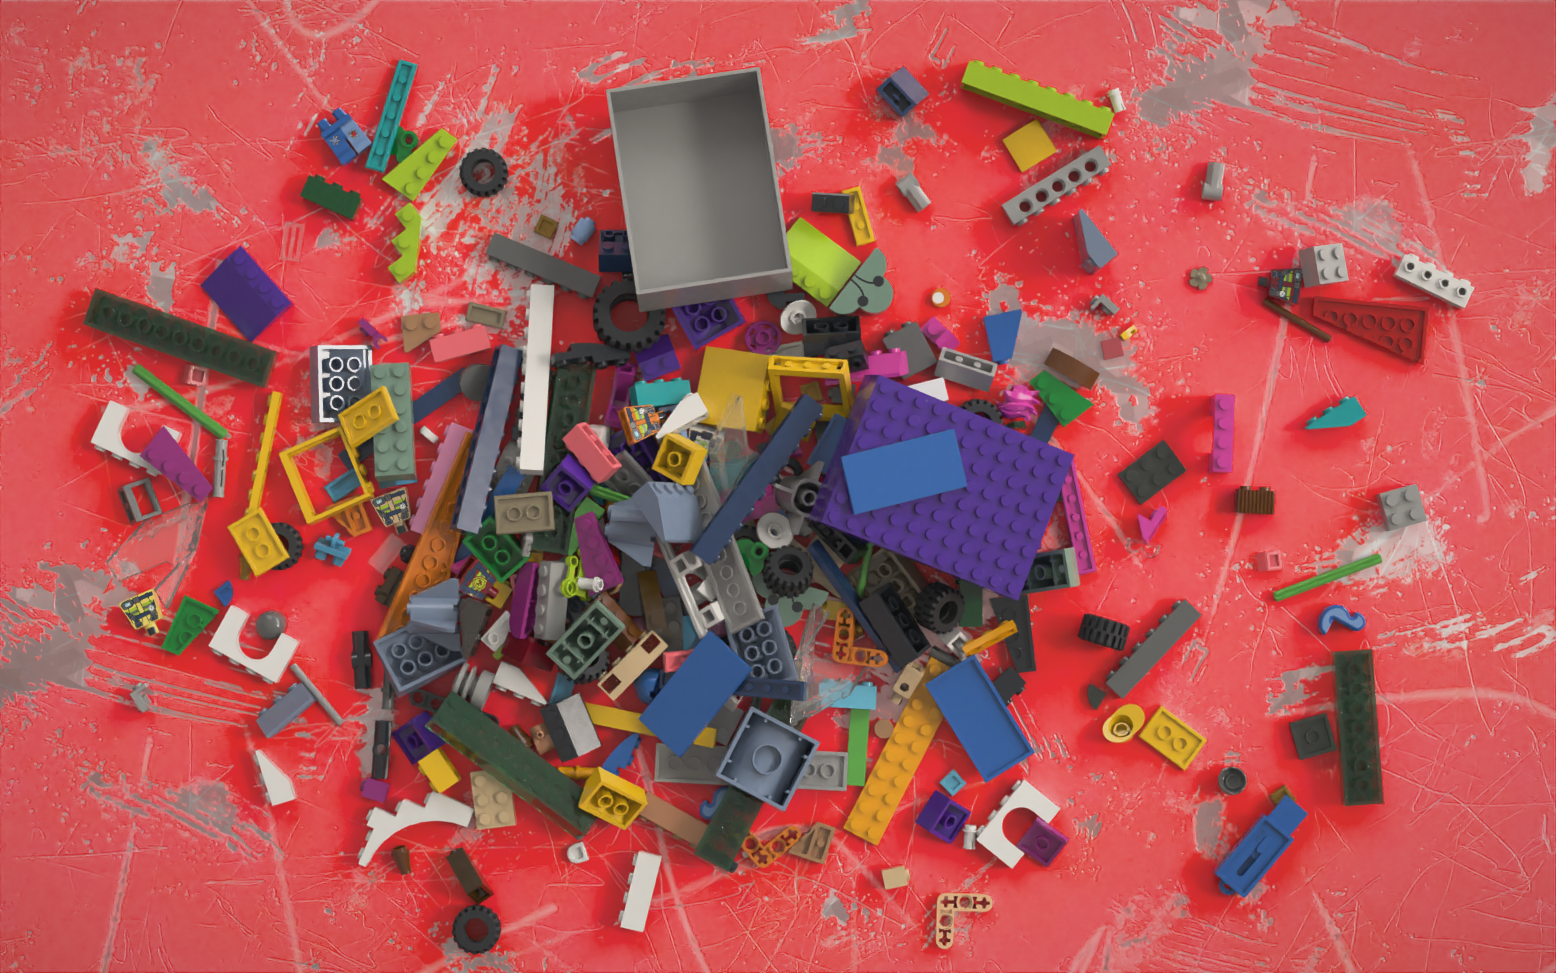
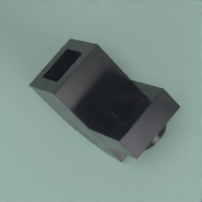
M784 290L766 293L769 303L774 308L782 311L786 307V303L805 300V292L785 294Z

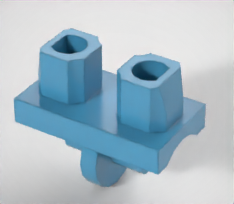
M337 532L334 537L329 535L326 536V539L319 537L314 545V549H316L315 558L325 560L327 554L334 555L332 563L339 567L349 557L352 549L344 546L345 541L339 539L340 533Z

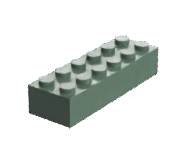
M405 362L370 365L371 393L381 386H385L399 420L373 436L375 477L378 482L415 480L416 461L410 364Z

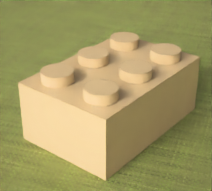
M510 767L470 772L477 830L516 825L517 819Z

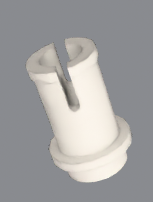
M1119 88L1108 91L1109 95H1107V97H1110L1114 113L1126 110L1121 96L1122 91Z
M580 577L577 582L579 590L599 592L604 586L603 580L599 577L594 579Z
M965 825V828H963V848L975 849V833L978 829H976V825Z

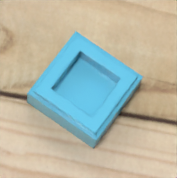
M954 769L940 781V784L952 796L967 784Z

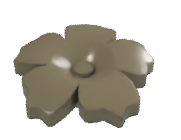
M1204 266L1198 270L1195 268L1191 270L1190 277L1193 279L1189 281L1190 285L1198 286L1200 290H1205L1208 286L1207 283H1211L1213 279L1211 274H1207L1208 268Z

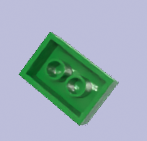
M494 512L482 521V528L478 534L473 536L466 535L462 540L501 584L527 562L532 555L530 553L529 557L522 556L521 542L514 534L496 535Z

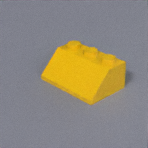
M597 767L586 781L578 807L626 830L648 803L644 789Z

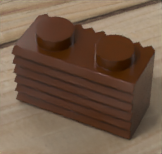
M1240 486V489L1235 490L1234 513L1273 515L1275 491H1270L1271 487H1259V490H1251V486Z

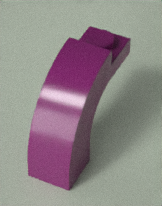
M628 362L625 366L616 367L604 425L622 428L617 411L630 405L629 388L634 385L637 364Z

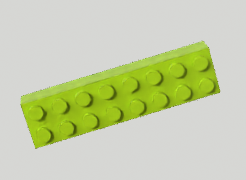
M979 60L969 61L960 88L1103 140L1106 137L1114 116L1110 108L1105 106L1095 107L1093 102L1082 99V101L1074 99L1075 96L1069 93L1062 95L1057 93V89L1046 86V88L1038 86L1039 83L1034 80H1021V76L1010 73L1008 75L1002 73V69L992 66V68L984 66L985 63Z

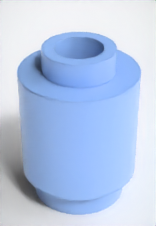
M587 216L585 219L581 217L572 229L570 238L582 246L584 242L587 243L597 229L594 226L596 223Z

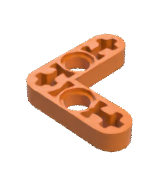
M849 607L840 608L836 617L832 652L834 660L839 663L869 667L885 666L888 663V655L885 651L853 646L856 617ZM847 612L850 614V618L846 619L843 617V613ZM846 621V624H850V627L841 626V623L845 624ZM843 629H846L849 633V637L846 640L840 638V632ZM839 643H848V646L839 645ZM843 647V652L846 653V656H843L841 659L838 652L842 651ZM858 651H863L865 654V659L862 662L856 659ZM879 653L880 657H883V661H879V664L877 660H869L870 656H878Z
M736 820L730 825L731 835L753 862L761 868L769 866L798 842L801 837L800 829L797 826L791 825L763 846L743 821ZM734 825H742V832L746 834L748 831L750 835L740 841L739 838L742 836L739 832L736 834L733 832L735 830ZM788 830H796L797 838L791 837L787 840L790 844L786 846L785 841L780 836L784 835V838L789 835ZM752 838L756 841L754 849L746 848L745 841ZM775 841H780L783 844V849L780 852H775L772 849V844ZM760 846L762 848L759 851L761 855L764 856L766 854L768 856L766 858L767 863H759V856L757 854L753 856L751 853L755 852Z

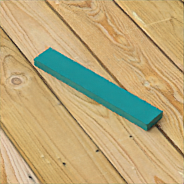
M401 59L398 61L366 162V169L385 173L418 65Z

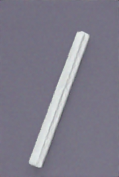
M656 534L657 542L698 637L702 639L708 633V630L697 614L699 609L685 577L677 578L669 563L670 560L676 557L670 542H662Z

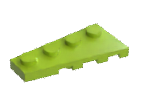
M440 128L391 172L385 175L382 180L411 201H414L455 144L457 138L443 128Z

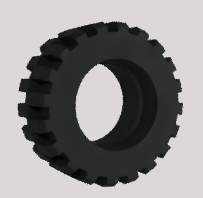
M622 278V282L615 280L611 282V286L608 287L606 285L602 289V293H599L596 297V302L593 306L594 331L597 332L598 339L603 341L604 345L619 348L630 353V355L634 351H636V354L642 353V349L648 350L652 347L653 343H657L660 335L663 333L666 308L646 311V324L636 331L620 330L611 320L613 308L621 302L633 301L638 303L634 278L633 281H628V278Z

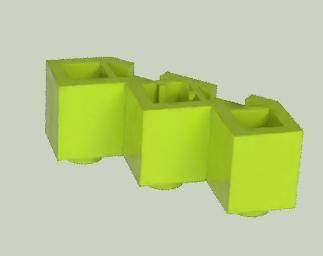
M410 202L395 213L406 230L391 240L402 254V257L388 267L401 285L417 273L424 219Z

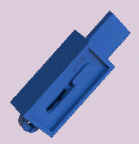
M1287 795L1282 798L1268 816L1261 813L1212 871L1220 878L1218 886L1221 892L1226 895H1232L1237 892L1245 899L1295 840L1290 835L1308 813ZM1224 884L1229 885L1230 889H1227Z

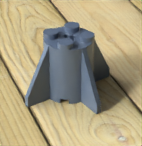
M633 498L609 505L607 516L610 524L605 525V539H608L609 543L640 565L651 567L657 533Z
M450 578L416 595L410 596L409 603H407V615H410V621L407 624L408 633L418 634L451 651L461 650V625H457V623L462 619L464 598L459 596L458 579Z

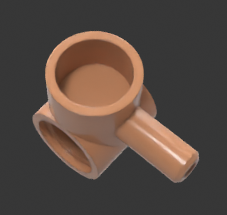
M545 722L529 729L540 755L555 749Z

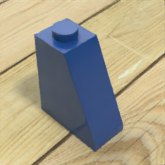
M1021 309L983 317L991 359L993 363L997 362V366L1008 364V360L1013 357L1022 315Z

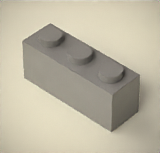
M943 347L934 375L989 392L998 364Z

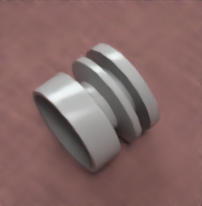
M465 662L453 682L450 700L455 702L460 694L459 703L463 704L467 697L471 698L469 707L481 712L493 686L492 682L496 674L483 670L478 677L476 676L477 667L473 666L471 672L468 673L470 664Z

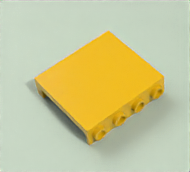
M706 346L697 393L708 410L710 417L699 422V424H709L762 434L766 426L765 415L766 410L769 408V394L772 390L768 373L771 356Z

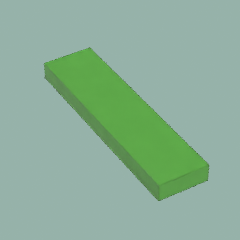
M851 708L847 785L865 786L870 709Z

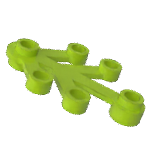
M578 548L577 554L580 557L577 576L574 578L578 558L576 556H567L565 564L568 567L566 579L561 582L560 591L566 598L576 595L582 601H590L592 596L589 597L588 590H579L577 584L580 577L585 578L580 548Z

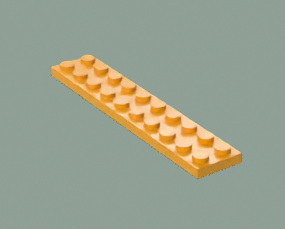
M930 657L925 667L924 675L898 719L892 735L889 737L843 827L844 829L878 846L944 717L925 684L951 667Z

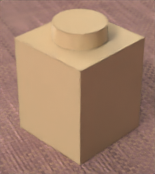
M904 865L881 869L885 890L908 885L907 880H911L909 868L905 869Z

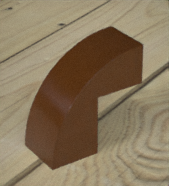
M1054 347L1044 363L1053 371L1070 378L1078 385L1089 390L1092 389L1100 375L1091 367Z

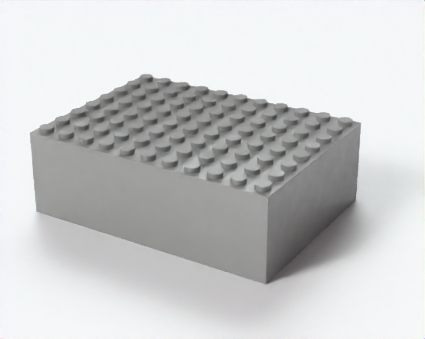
M760 67L606 89L639 311L645 312L793 289L791 259Z

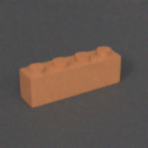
M647 791L646 798L648 804L639 813L638 818L647 823L651 820L656 823V828L663 832L667 829L673 833L671 836L679 841L685 839L690 842L688 845L695 850H699V848L704 849L715 828Z

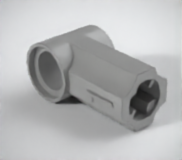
M1208 162L1201 199L1221 202L1225 164Z
M911 172L895 183L902 195L908 198L917 212L931 204L930 199L920 188L918 180Z

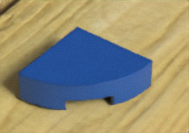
M230 580L214 591L224 607L228 606L233 598V586Z

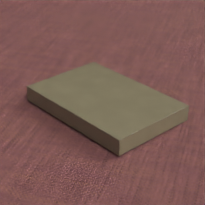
M552 491L494 496L496 535L555 530Z

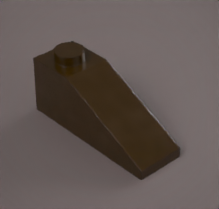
M656 570L636 572L643 630L666 628L664 607Z

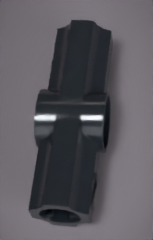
M369 630L352 631L353 652L351 653V662L354 669L355 689L372 688L371 668L373 666L372 651H370Z
M375 720L371 778L388 779L392 721ZM379 744L386 747L387 751L384 755L377 752Z

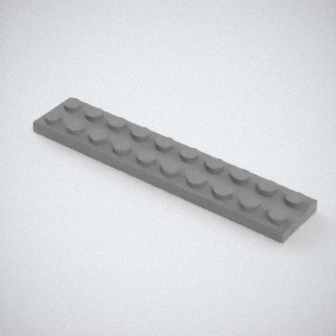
M705 458L694 485H691L694 489V494L698 498L703 530L722 505ZM732 535L731 543L727 548L723 547L720 551L721 557L715 564L708 565L704 562L730 634L739 632L765 619L735 537Z
M656 743L654 782L730 785L712 777L728 746L709 748L691 745L682 757H678L664 743ZM816 751L797 789L846 791L848 752Z

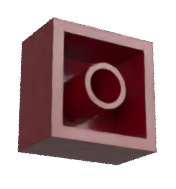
M508 631L501 654L522 664L549 672L552 671L555 663L546 655L547 651L553 646L552 643L534 638V635L519 639Z

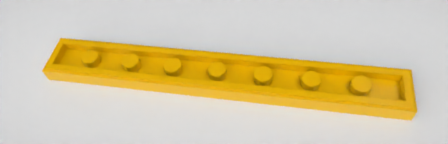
M585 702L593 724L656 736L638 719L642 715L641 713ZM706 727L693 744L714 748L718 729Z

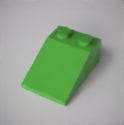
M586 496L585 499L582 498L575 506L577 510L575 511L574 519L593 511L599 523L607 511ZM574 521L568 550L569 556H574L579 548Z

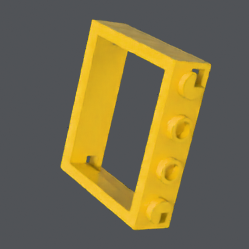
M771 356L768 373L776 415L782 402H784L779 375L839 379L843 405L820 404L824 408L822 410L823 415L819 420L831 421L835 413L846 419L848 418L854 403L848 360ZM785 402L791 405L795 404V402Z
M342 426L279 453L307 524L314 525L374 498V487L370 481L368 482L366 478L367 470L358 458L360 453L357 447H350ZM341 436L365 494L316 515L293 457Z

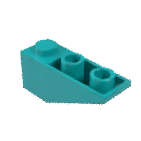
M1347 395L1338 401L1340 405L1333 408L1330 406L1322 411L1323 416L1318 419L1314 416L1306 421L1307 426L1304 427V430L1348 427L1367 416L1355 396L1349 398Z

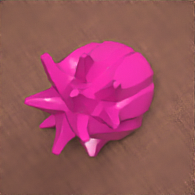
M1025 384L1013 385L1010 391L1004 390L1006 397L1004 403L996 401L998 409L1005 418L1021 417L1029 422L1031 420V413L1034 415L1038 414L1032 404H1040L1034 398L1039 391L1027 390L1028 388Z

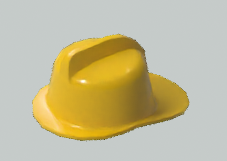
M1127 704L1119 708L1103 725V734L1106 739L1114 743L1129 741L1144 723L1145 715L1143 710L1135 704Z

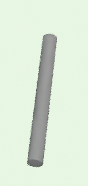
M294 663L290 667L291 670L338 726L343 724L345 721L301 668Z

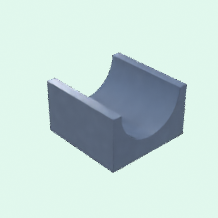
M751 706L747 708L712 777L754 796L778 812H785L820 742Z

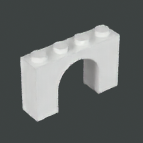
M110 400L91 440L95 444L94 448L102 452L109 450L113 452L111 456L119 460L126 458L130 460L129 464L136 468L143 466L147 468L146 472L153 476L163 475V473L140 457L141 453H133L124 446L121 439V431L131 409ZM164 425L176 442L179 443L183 433Z
M689 550L669 561L677 578L687 574H695L704 581L708 575L704 562ZM715 597L710 605L697 612L706 629L725 621L717 597Z
M231 605L209 644L213 648L212 652L219 656L224 654L230 657L229 661L238 666L240 663L246 666V671L254 675L256 673L263 676L262 679L270 684L273 682L278 683L301 642L285 633H281L274 648L265 658L257 660L246 656L240 648L239 636L251 614L235 605Z
M1025 779L1016 781L1011 788L1014 791L1010 796L1005 795L999 803L1002 806L997 811L993 810L987 818L989 822L985 826L981 825L975 833L978 842L1011 868L1016 865L1024 853L1008 841L1003 834L1002 823L1006 814L1012 809L1024 807L1035 812L1049 824L1060 810L1057 805Z

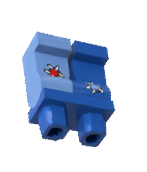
M339 107L332 112L337 122L331 125L324 118L317 124L322 132V137L345 167L358 157L347 140H349L360 155L372 146V142L352 117Z

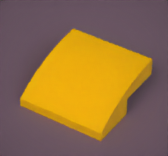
M1038 119L1003 139L1022 173L1057 152Z

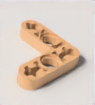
M941 893L937 897L936 943L938 947L948 949L953 944L954 911H989L993 905L991 897L988 894ZM944 896H947L948 900H954L953 896H957V907H953L954 903H948L947 907H944L940 900H943ZM962 897L970 899L968 907L960 906L959 901ZM972 897H976V901H982V898L985 897L989 904L986 905V908H982L981 904H976V908H972L974 904ZM944 915L950 917L951 921L948 926H942L939 922L940 918ZM939 928L943 930L951 929V932L946 931V937L950 939V942H946V945L939 941V938L943 937V931L939 932Z

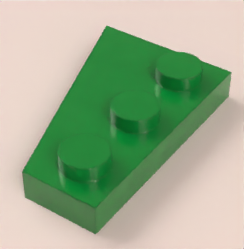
M1043 370L1029 381L1034 390L1039 391L1038 395L1062 427H1065L1094 405L1046 370Z
M184 595L161 648L178 656L181 655L221 610Z

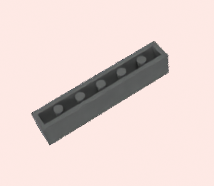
M495 232L486 251V255L490 256V261L498 264L500 261L507 263V268L515 271L518 268L524 270V274L531 278H535V276L543 278L542 282L548 285L558 284L560 285L559 289L568 293L571 290L578 293V297L585 300L594 298L602 279L599 275Z
M1178 599L1171 606L1173 610L1168 615L1165 613L1158 620L1160 624L1155 629L1152 627L1144 635L1147 638L1142 643L1138 641L1131 649L1133 653L1129 657L1125 655L1118 664L1120 666L1117 670L1114 671L1112 669L1105 676L1107 680L1104 683L1121 699L1135 687L1202 615L1186 599H1182V601Z

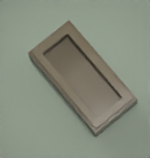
M469 302L465 321L503 329L507 310Z

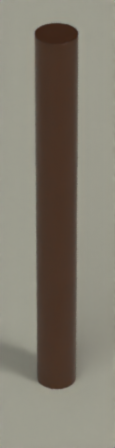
M1267 298L1264 299L1262 305L1327 343L1331 340V335Z

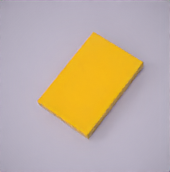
M381 386L338 414L351 448H356L399 420L385 386Z
M261 507L227 527L256 577L290 558Z
M1160 705L1138 735L1184 771L1207 742L1206 738L1162 705Z

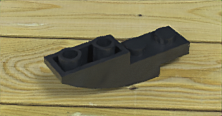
M573 343L569 345L567 352L553 354L550 363L551 367L562 369L572 364L582 366L589 362L590 369L603 370L608 366H625L631 355L624 350L609 345Z

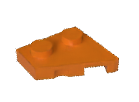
M358 494L327 506L325 510H330L361 495ZM364 503L333 516L353 537L373 531Z

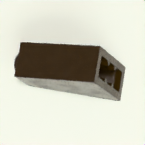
M463 847L452 850L446 859L466 894L478 905L493 896V890L469 853Z

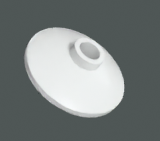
M794 301L782 311L780 325L789 334L803 333L802 319L816 318V309L808 301Z
M768 513L762 516L757 523V535L760 541L771 549L779 547L781 549L783 545L787 547L791 543L794 534H792L789 521L785 516L778 513Z

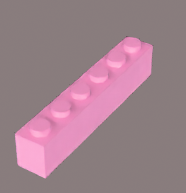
M453 422L451 425H447L444 436H446L444 444L440 443L437 454H439L438 459L433 461L430 468L432 475L430 479H426L423 486L425 493L417 501L416 507L418 511L410 519V530L422 534L466 431L473 434L474 430Z

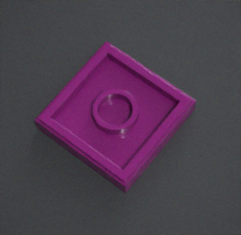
M1037 817L1016 846L1048 868L1067 844L1069 838Z

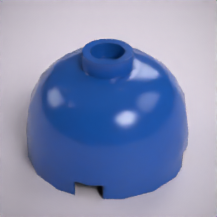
M646 669L634 680L633 686L636 695L642 703L650 705L662 690L659 689L660 670L664 669Z

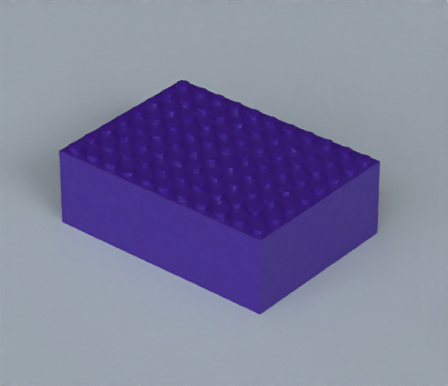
M864 375L808 519L1001 597L1018 600L1074 454L884 376ZM949 429L955 430L967 487L853 515L840 456Z

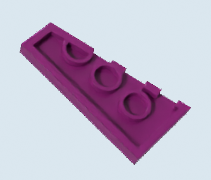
M164 425L139 455L201 503L213 489Z
M591 511L575 518L574 523L585 578L594 579L599 577L602 579L604 586L599 592L623 583L624 579L594 512ZM588 590L589 597L599 593L594 592L593 590Z

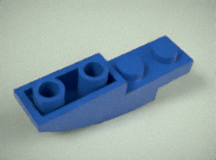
M635 732L621 742L606 759L602 769L619 776L620 771L617 770L618 767L626 769L627 766L630 767L635 757L631 755L633 749H638L642 740L639 737L640 733Z

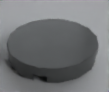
M471 364L461 373L460 389L468 399L482 401L490 369L487 364Z

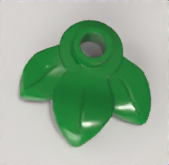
M399 126L390 154L396 155L399 163L405 160L412 153V149L418 145L416 133L405 131ZM408 137L412 138V143L410 144L406 143V138Z
M749 539L737 541L736 543L746 569L749 568L752 576L759 574L764 568V560L768 557V547L762 542L753 543ZM758 548L763 550L762 555L758 556L756 554Z

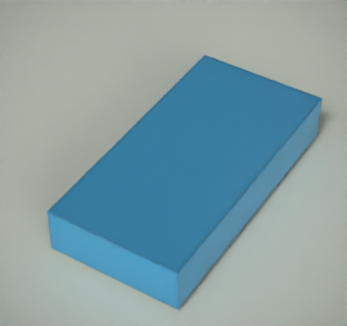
M353 467L324 488L333 502L336 503L359 488L361 484Z
M558 672L548 704L571 696L575 685L573 684L574 681H567L568 677L566 675L562 676Z

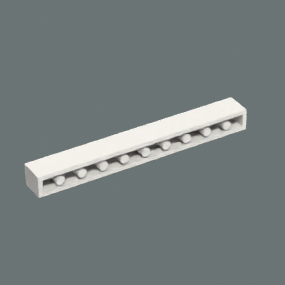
M531 284V290H527V302H530V309L526 308L525 320H529V327H525L524 338H528V343L523 347V357H527L526 364H522V375H525V382H521V393L524 394V401L520 400V412H523V419H519L518 431H522V438H518L517 449H521V455L516 458V468H520V474L543 475L554 285Z

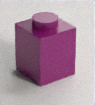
M367 777L360 786L361 796L384 803L391 783Z

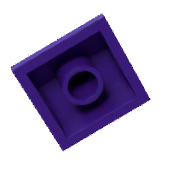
M668 334L660 336L657 343H653L650 349H642V353L638 354L634 351L646 383L681 370Z
M568 453L540 486V489L544 492L552 491L553 499L570 512L591 490L596 481L591 478L589 471Z
M427 710L391 733L412 765L447 743L443 733L439 730Z
M935 790L915 822L935 836L952 844L972 812L938 790Z

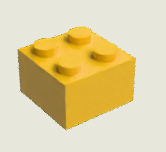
M666 433L652 469L681 485H694L708 450L678 433Z
M441 747L418 761L420 764L418 769L423 776H428L430 779L429 785L434 792L438 791L440 794L462 779Z

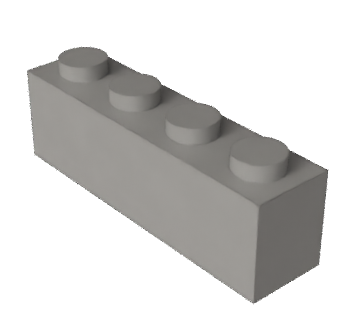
M540 561L534 638L558 640L565 633L568 598L564 597L560 591L561 582L566 579L568 571L565 562Z

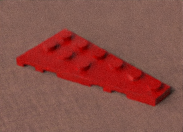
M1319 296L1313 297V317L1424 365L1429 315L1428 307Z

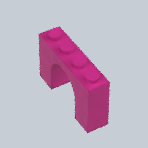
M1214 394L1210 396L1209 415L1213 416V443L1211 453L1208 454L1207 473L1227 474L1232 472L1235 395Z

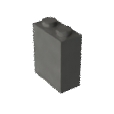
M911 320L902 324V329L896 332L893 329L885 333V338L882 339L887 351L893 348H900V351H906L909 374L901 376L903 381L938 362L916 321L912 323Z

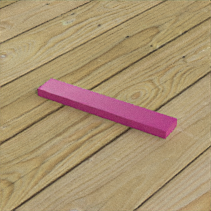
M1073 459L1060 494L1071 548H1075L1079 575L1097 570Z

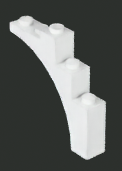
M438 791L428 792L424 800L426 807L407 798L399 801L395 812H398L397 815L379 807H375L374 810L370 809L366 820H368L367 826L374 829L373 831L369 830L365 840L368 843L365 848H361L357 858L360 859L358 864L366 867L376 850L386 839L409 825L427 821H445L468 827L475 809L443 793L439 794Z

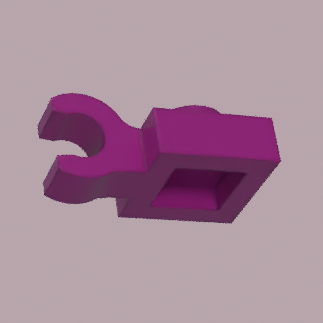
M362 318L358 322L361 326L359 330L366 337L369 335L373 337V345L377 349H381L377 343L379 339H383L385 342L388 341L366 319Z

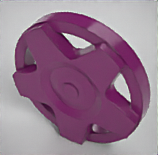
M758 321L748 328L745 335L746 345L752 353L771 355L778 350L781 344V333L775 324L768 321ZM763 325L770 326V328L765 329ZM754 329L755 334L749 336L750 332ZM777 334H778V341H776V340L774 339V337H775ZM750 345H755L756 350L753 349Z

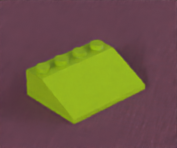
M799 217L787 232L792 266V283L828 308L861 264V261Z

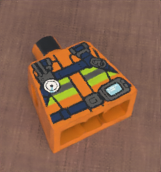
M653 405L624 407L617 411L628 446L634 445L659 432V424L667 421L665 412L655 413Z

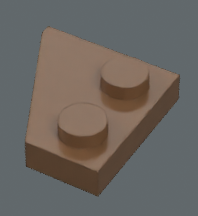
M439 312L401 316L405 353H409L434 335L442 332Z
M817 821L789 849V853L824 864L836 827Z

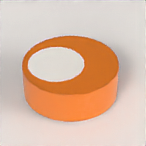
M944 288L936 289L931 296L932 303L940 308L947 306L951 299L949 291Z

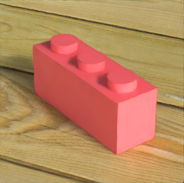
M481 323L470 326V330L456 329L451 331V335L444 336V333L434 335L433 339L429 340L436 364L492 349L487 327L481 326Z
M586 422L577 424L562 439L567 449L575 454L578 462L589 471L591 478L598 483L607 481L622 466Z

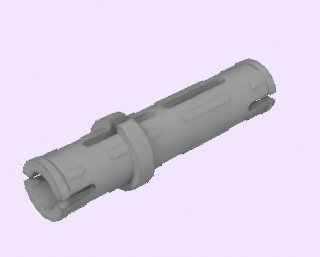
M216 439L215 456H213L215 463L212 497L225 496L228 440Z

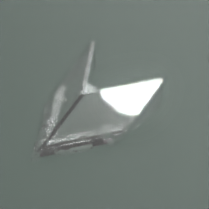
M734 393L708 443L711 476L722 504L759 454L748 448L743 397ZM781 468L779 469L776 475L780 474V472L782 471Z
M207 495L202 503L196 502L191 504L189 502L162 513V517L153 521L151 518L145 520L105 561L115 578L120 582L163 563H169L173 566V569L154 588L162 604L168 609L197 552L209 496Z
M815 603L812 604L794 659L798 679L795 681L807 682L805 701L791 700V727L797 725L798 721L803 718H809L830 707L838 699L850 696L868 666L839 663L834 660L832 653L823 658H819L814 654L815 636L830 615V612ZM864 636L853 641L854 647L879 650L873 641ZM843 647L842 651L838 652L841 659L843 656H846V653L843 652ZM863 651L856 653V659L859 662L865 659ZM870 656L869 660H873L875 656Z

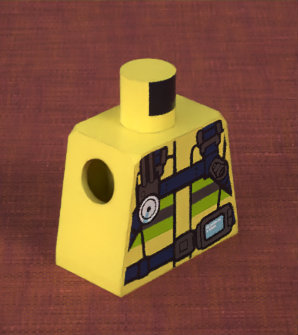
M150 589L119 603V606L136 630L145 627L149 637L159 633L155 622L163 619L156 589Z

